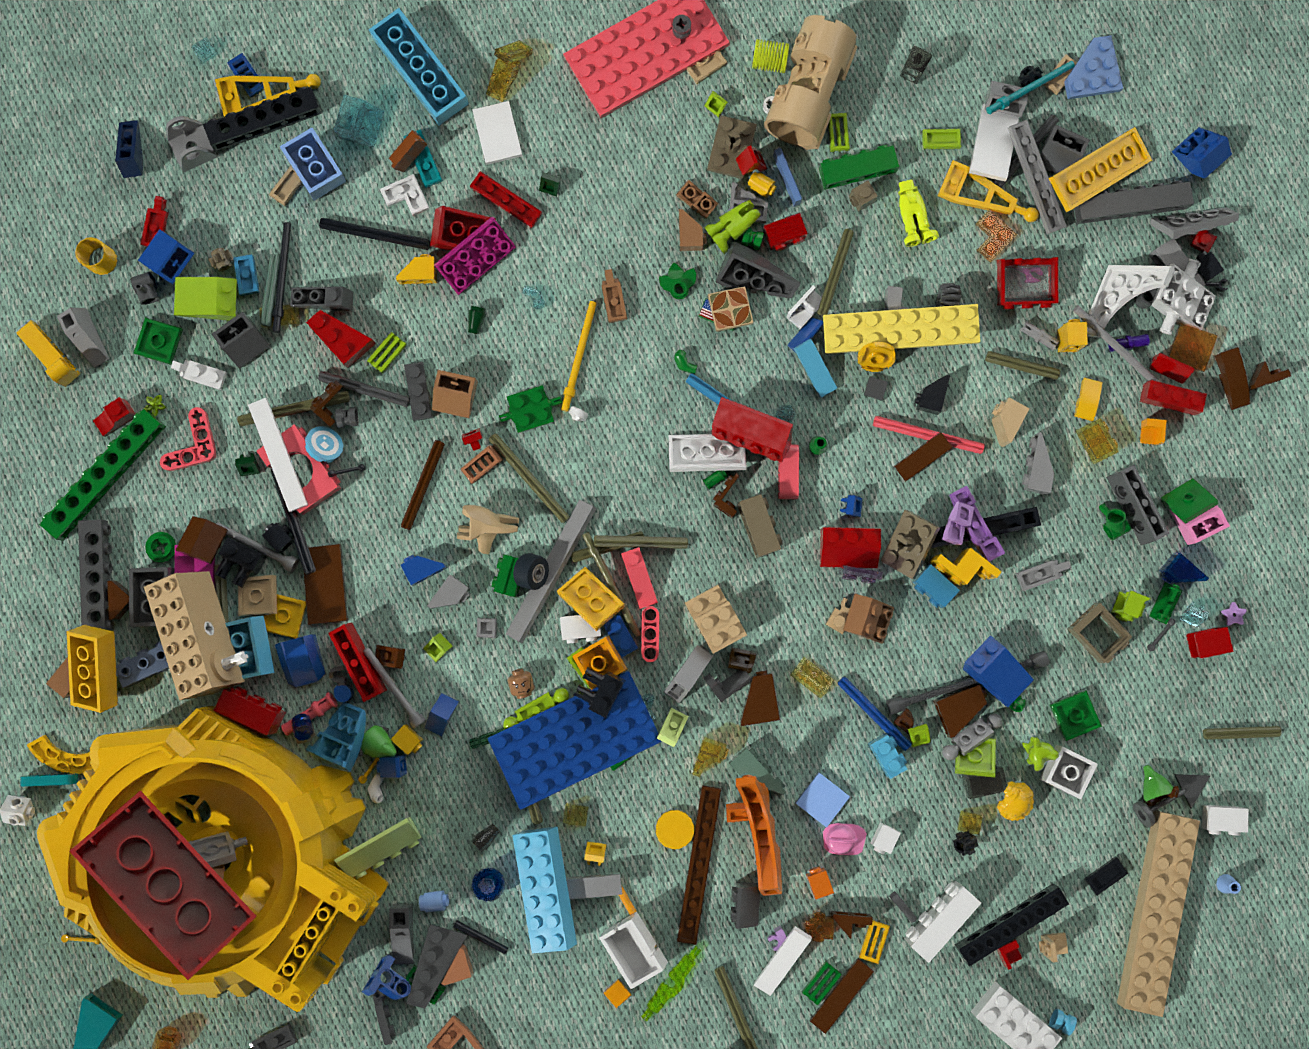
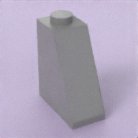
M697 645L664 693L680 703L713 656L709 651Z

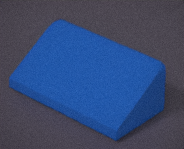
M811 318L788 343V347L795 352L793 348L808 339H812L823 326V321Z

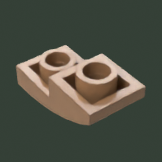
M687 180L676 194L678 198L705 218L719 204L705 191L702 192L690 180Z

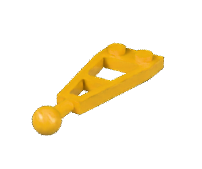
M310 74L306 79L294 81L293 77L228 76L215 79L224 117L230 112L236 113L245 108H242L236 82H263L266 99L248 106H256L265 100L279 98L282 94L296 92L297 88L311 86L312 89H317L321 85V79L316 74ZM269 83H288L290 89L272 96Z
M952 160L937 195L938 197L955 204L1011 215L1014 211L1023 215L1027 222H1035L1038 219L1039 212L1036 208H1024L1017 205L1018 199L987 178L969 173V166ZM967 175L988 189L984 201L958 196ZM994 193L1009 203L1008 207L990 203Z

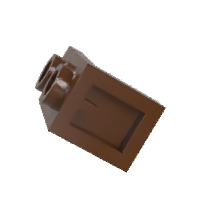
M337 380L334 383H329L325 388V392L321 396H317L312 401V406L310 407L330 427L335 420L331 417L333 413L324 406L343 387Z
M737 473L734 477L732 475L729 476L724 483L727 486L723 492L719 490L713 498L716 501L713 506L731 519L737 512L735 510L736 506L730 501L726 500L724 502L722 499L740 476Z

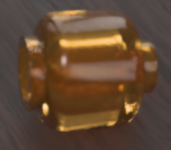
M172 1026L159 1029L156 1032L152 1049H178L181 1034Z

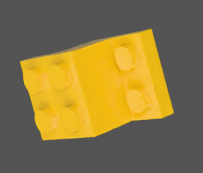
M972 548L962 550L953 563L942 554L933 556L929 562L940 573H944L948 577L947 579L955 586L957 584L959 586L967 585L975 574L984 580L986 578L988 580L998 578L1001 574L998 568Z

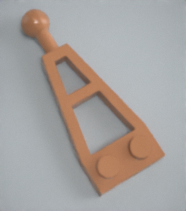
M454 1015L427 1045L428 1049H451L464 1034L474 1049H484L470 1029Z

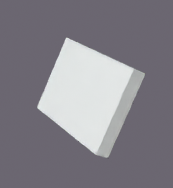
M509 101L473 109L486 165L522 156Z

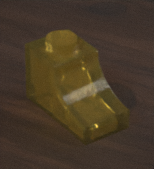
M506 54L496 60L486 92L487 95L501 102L505 101L512 83L516 80L521 65L520 61L508 56L510 60L507 59L504 62L506 58L503 56L507 57Z
M704 736L692 775L700 777L708 765L715 762L721 763L722 759L725 760L729 750L726 748L727 744Z

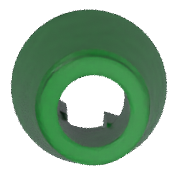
M821 436L813 437L809 442V449L815 455L825 453L828 448L826 439ZM817 441H821L820 443H823V446H818Z

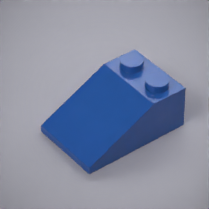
M991 635L965 661L963 667L966 673L1006 707H1009L1034 681L1006 647Z

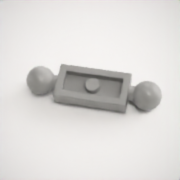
M991 714L987 718V722L980 718L951 739L953 745H946L943 748L942 754L944 758L954 760L958 756L959 751L965 756L994 735L992 729H998L1002 726L1003 720L1001 716Z

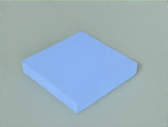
M818 772L795 803L827 828L850 796Z

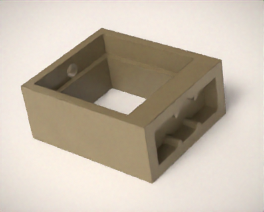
M1094 603L1067 628L1098 663H1109L1116 656L1115 653L1119 649L1123 650L1130 643L1129 640L1132 638L1127 630L1101 603ZM1098 615L1120 636L1102 654L1080 633Z

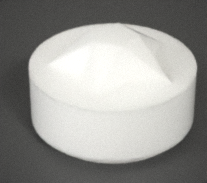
M575 406L571 407L568 412L575 421H586L588 413Z

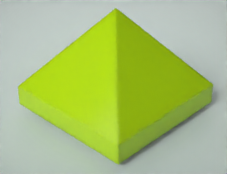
M712 91L704 106L719 117L728 102Z

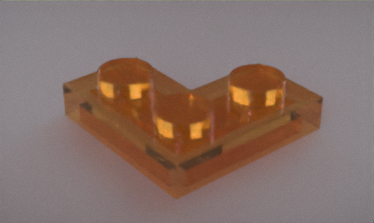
M990 209L976 223L989 236L977 251L990 263L1017 236Z

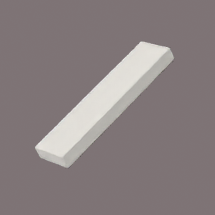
M795 926L755 980L754 986L771 996L810 943L812 936Z

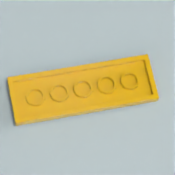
M1134 127L1048 179L1065 211L1068 212L1152 161V158L1137 129Z

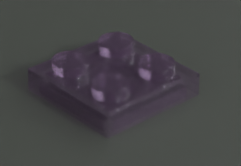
M849 566L839 567L838 575L843 576L842 579L854 581L859 578L862 579V583L873 584L876 581L882 580L883 573Z

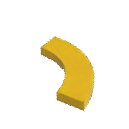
M46 735L27 744L29 750L40 762L45 763L56 771L68 774H83L86 770L93 769L90 764V752L85 754L65 752L51 743Z

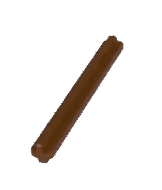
M435 440L402 520L401 527L411 530L445 446L439 440Z

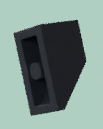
M950 375L943 376L916 394L914 404H917L916 410L936 415L942 412Z

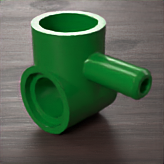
M1105 504L1099 506V510L1106 516V523L1103 524V529L1112 541L1131 531L1124 511L1121 509L1110 510Z

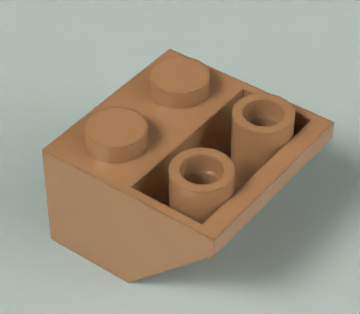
M438 370L433 388L432 411L470 419L478 384L476 378Z
M854 594L843 630L883 644L893 616L894 607L874 598Z

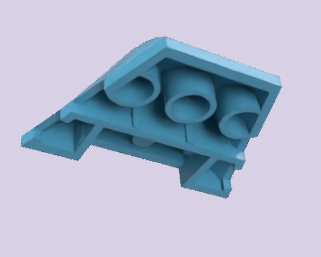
M343 702L329 719V726L324 732L320 731L317 734L319 738L313 746L308 745L305 750L351 772L363 741L366 712L361 708Z

